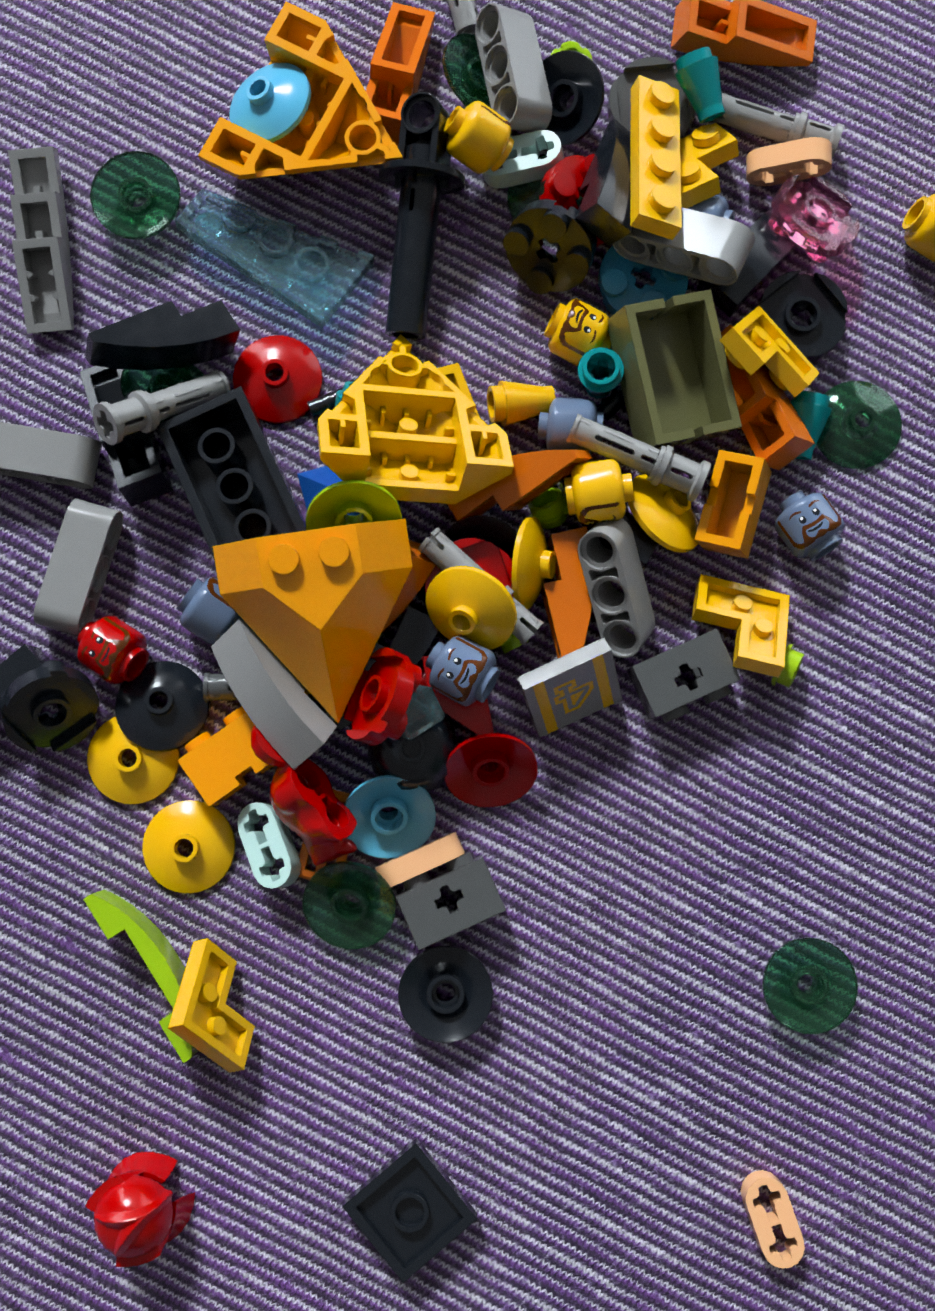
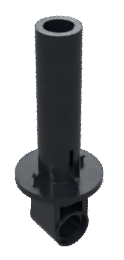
M425 91L412 94L402 106L398 149L403 159L387 161L380 166L379 177L383 182L395 189H400L385 334L398 338L401 334L407 340H423L426 337L441 195L457 193L465 185V176L460 171L450 167L451 155L446 150L449 134L444 131V126L450 114L433 94ZM434 115L433 121L428 126L422 128L425 119Z

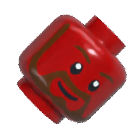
M106 616L95 622L87 623L81 629L77 638V643L79 644L77 651L79 663L112 685L124 681L129 682L137 678L149 660L146 637L115 616Z

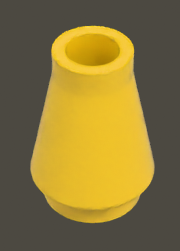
M499 381L497 386H489L487 390V409L490 421L492 423L501 422L502 426H507L539 416L540 412L549 413L550 404L556 398L553 386H537L508 381Z

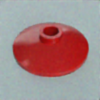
M283 335L264 337L249 345L238 358L233 373L234 389L241 386L254 407L259 420L274 424L292 422L308 413L310 409L307 402L319 398L323 384L321 366L313 351L303 342ZM273 368L283 370V376L277 381L268 379V373Z
M501 733L481 734L463 741L452 750L446 764L447 776H445V782L450 792L467 804L478 807L503 806L518 800L531 789L538 773L537 760L532 749L525 742L514 736Z

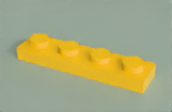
M639 75L631 87L630 226L673 240L682 228L679 90L665 82L654 81Z

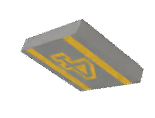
M601 638L517 678L533 726L539 738L622 700L612 650L605 638Z

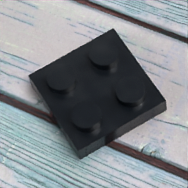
M417 1138L343 1201L342 1205L344 1210L403 1283L477 1220L476 1210Z

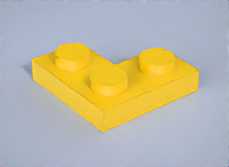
M717 123L700 126L692 134L680 139L681 207L690 208L721 193L719 176L711 169L739 156L737 139Z
M760 305L719 340L725 346L726 356L736 367L745 369L752 375L765 364L770 369L769 375L772 381L780 389L788 390L794 397L807 388L819 375V371Z
M700 574L695 588L691 620L736 630L732 667L779 678L785 667L790 595Z
M206 938L194 941L192 944L168 1029L229 1073L245 1069L255 1026L226 1004L237 961Z

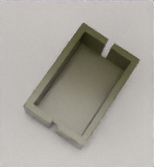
M711 289L672 296L666 302L664 298L624 305L607 319L612 349L620 356L624 365V374L620 384L633 438L656 448H660L661 445L666 446L667 444L674 447L681 443L684 445L720 437L742 427L724 345L719 341L722 336Z

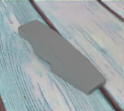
M49 146L8 150L15 195H10L17 237V240H12L27 334L74 330L70 246L58 149Z

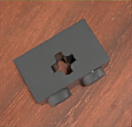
M717 628L626 670L648 719L661 716L664 723L689 713L687 703L703 697L705 703L709 704L731 694L732 692L728 685L741 679L736 668L732 667L733 661ZM680 670L683 673L691 671L694 679L688 683V687L686 685L677 687L674 678L681 674Z
M470 851L445 863L447 870L430 878L427 871L402 882L404 890L397 893L396 899L419 950L506 911L482 855L473 858ZM448 885L451 891L461 890L462 894L457 897L456 907L450 908L447 902L438 904L437 899L442 894L441 887Z

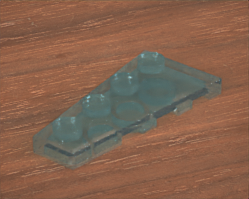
M203 188L175 219L176 228L179 232L321 329L374 265V255L362 250H359L358 253L340 247L339 241L321 235L320 238L311 236L297 230L296 225L280 218L278 222L258 215L256 209Z

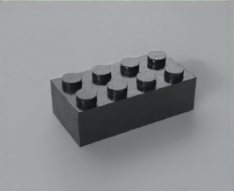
M241 386L166 420L157 426L213 558L212 546L256 537L306 531V521L255 409Z

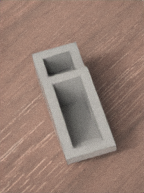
M242 618L238 619L211 646L218 665L235 697L258 730L293 770L324 745L337 725L304 693L306 688Z

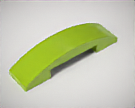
M105 889L84 898V902L108 940L126 931L170 1005L174 1008L185 967L163 933L135 906ZM171 1011L159 1021V1024L182 1062L185 1063L199 1050L168 1029L173 1012Z

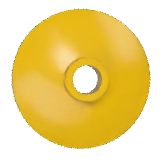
M646 474L636 476L632 480L635 501L628 502V505L640 527L655 542L668 550L686 553L694 549L698 545L694 539L699 523L691 508V502L686 499V494L661 483L658 486L650 484V481L646 480Z
M527 516L522 521L516 536L512 558L513 596L526 609H530L541 592L545 578L552 579L556 571L555 551L547 550L543 528L539 519L534 516Z
M469 566L447 568L435 576L427 589L426 608L429 617L440 633L449 640L455 636L463 635L491 650L504 644L515 629L517 611L512 596L499 580L483 570Z
M115 716L105 722L94 734L88 748L87 766L94 785L106 797L123 804H141L159 797L170 787L178 772L179 763L177 760L180 758L179 748L161 752L137 746L122 732ZM128 749L133 750L136 754V762L131 767L125 766L122 762V755Z
M187 800L173 803L159 811L147 826L142 844L144 862L152 877L169 890L178 893L204 891L217 884L232 865L235 855L233 829L227 818L213 806L208 807L204 802ZM182 839L189 840L193 845V851L188 857L181 855L178 851V844Z

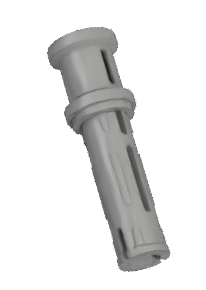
M722 93L725 114L712 120L713 122L725 124L778 143L809 137H822L832 142V158L845 126L840 123L831 126L809 119L808 113L803 111L801 113L796 112L795 116L782 113Z
M215 370L201 377L178 383L153 393L136 390L131 392L125 400L113 404L108 402L97 403L92 411L93 421L103 441L109 445H116L123 441V437L137 431H142L143 433L152 432L159 426L161 420L184 413L230 392V385L224 373Z
M577 414L566 442H572L607 459H614L620 464L646 474V480L650 481V484L658 486L661 483L686 494V499L692 502L699 495L711 463L703 460L701 463L674 453V447L668 444L656 448L620 431L582 417L581 414ZM595 436L629 449L633 454L631 455L595 439ZM641 456L652 459L653 463L641 459ZM671 468L689 475V478L672 472Z

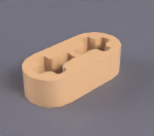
M809 137L756 148L746 156V180L756 186H772L822 176L832 169V142L822 137Z
M453 832L398 858L389 860L375 867V870L383 888L388 889L465 854V851L457 833Z
M764 1170L754 1171L746 1176L740 1191L756 1242L766 1260L774 1267L781 1269L791 1268L798 1264L803 1257L805 1245L788 1193L780 1180L771 1172ZM766 1185L770 1192H774L769 1195L773 1211L768 1213L760 1201L755 1199L759 1197L758 1188ZM776 1225L779 1226L787 1238L785 1241L786 1250L778 1252L773 1245L776 1243V1238L772 1227Z

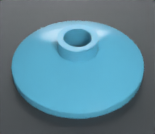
M274 63L262 67L251 74L236 91L230 106V122L272 143L280 140L294 130L305 116L311 100L310 82L299 67L290 63Z
M392 775L378 776L363 782L351 792L344 804L357 821L353 833L347 838L356 844L359 851L376 858H398L421 847L431 836L436 822L434 802L427 790L420 786L412 790H401L397 783L404 779ZM395 807V810L392 812H383L381 809Z

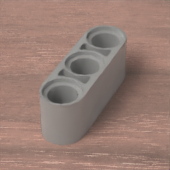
M493 2L487 3L482 7L476 19L475 37L491 109L508 120L512 130L524 133L545 130L552 116V101L533 19L527 13Z
M681 207L682 228L673 240L633 228L630 234L613 244L618 254L630 261L726 286L736 282L754 245L755 236L749 227L738 221Z
M0 422V475L82 489H93L102 444L95 439L77 434Z
M77 498L70 503L35 604L34 622L37 625L78 637L81 629L93 620L123 527V514L121 511Z
M624 519L596 523L580 539L578 556L600 637L602 639L605 638L614 656L628 658L634 656L653 633L655 616L630 525ZM599 537L605 538L611 544L613 550L605 548L601 544ZM611 581L619 584L624 593L617 591L612 586ZM623 625L630 627L634 634L627 632Z

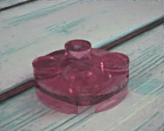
M800 175L791 176L786 179L773 197L771 205L773 214L768 220L769 226L776 234L787 237L795 245L805 250L810 259L818 263H824L830 256L843 253L859 233V220L857 218L852 223V219L848 214V211L853 207L851 202L831 183L814 176L806 183L796 181Z

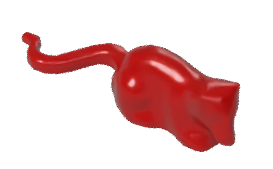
M253 724L251 747L255 755L262 762L278 767L270 785L271 805L280 820L305 843L313 864L318 866L355 852L357 849L356 844L347 837L353 833L357 821L351 811L334 795L326 773L308 758L293 770L270 745L255 724Z

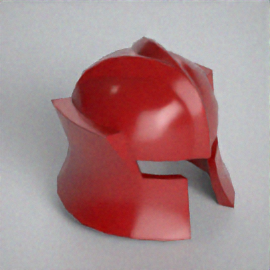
M138 1152L125 1157L113 1169L108 1180L99 1186L87 1201L85 1208L94 1212V1228L98 1240L106 1250L117 1257L116 1267L139 1266L159 1257L165 1244L178 1236L189 1222L194 1207L195 1192L182 1196L172 1202L173 1191L165 1189L159 1184L166 1181L178 1160L156 1152Z

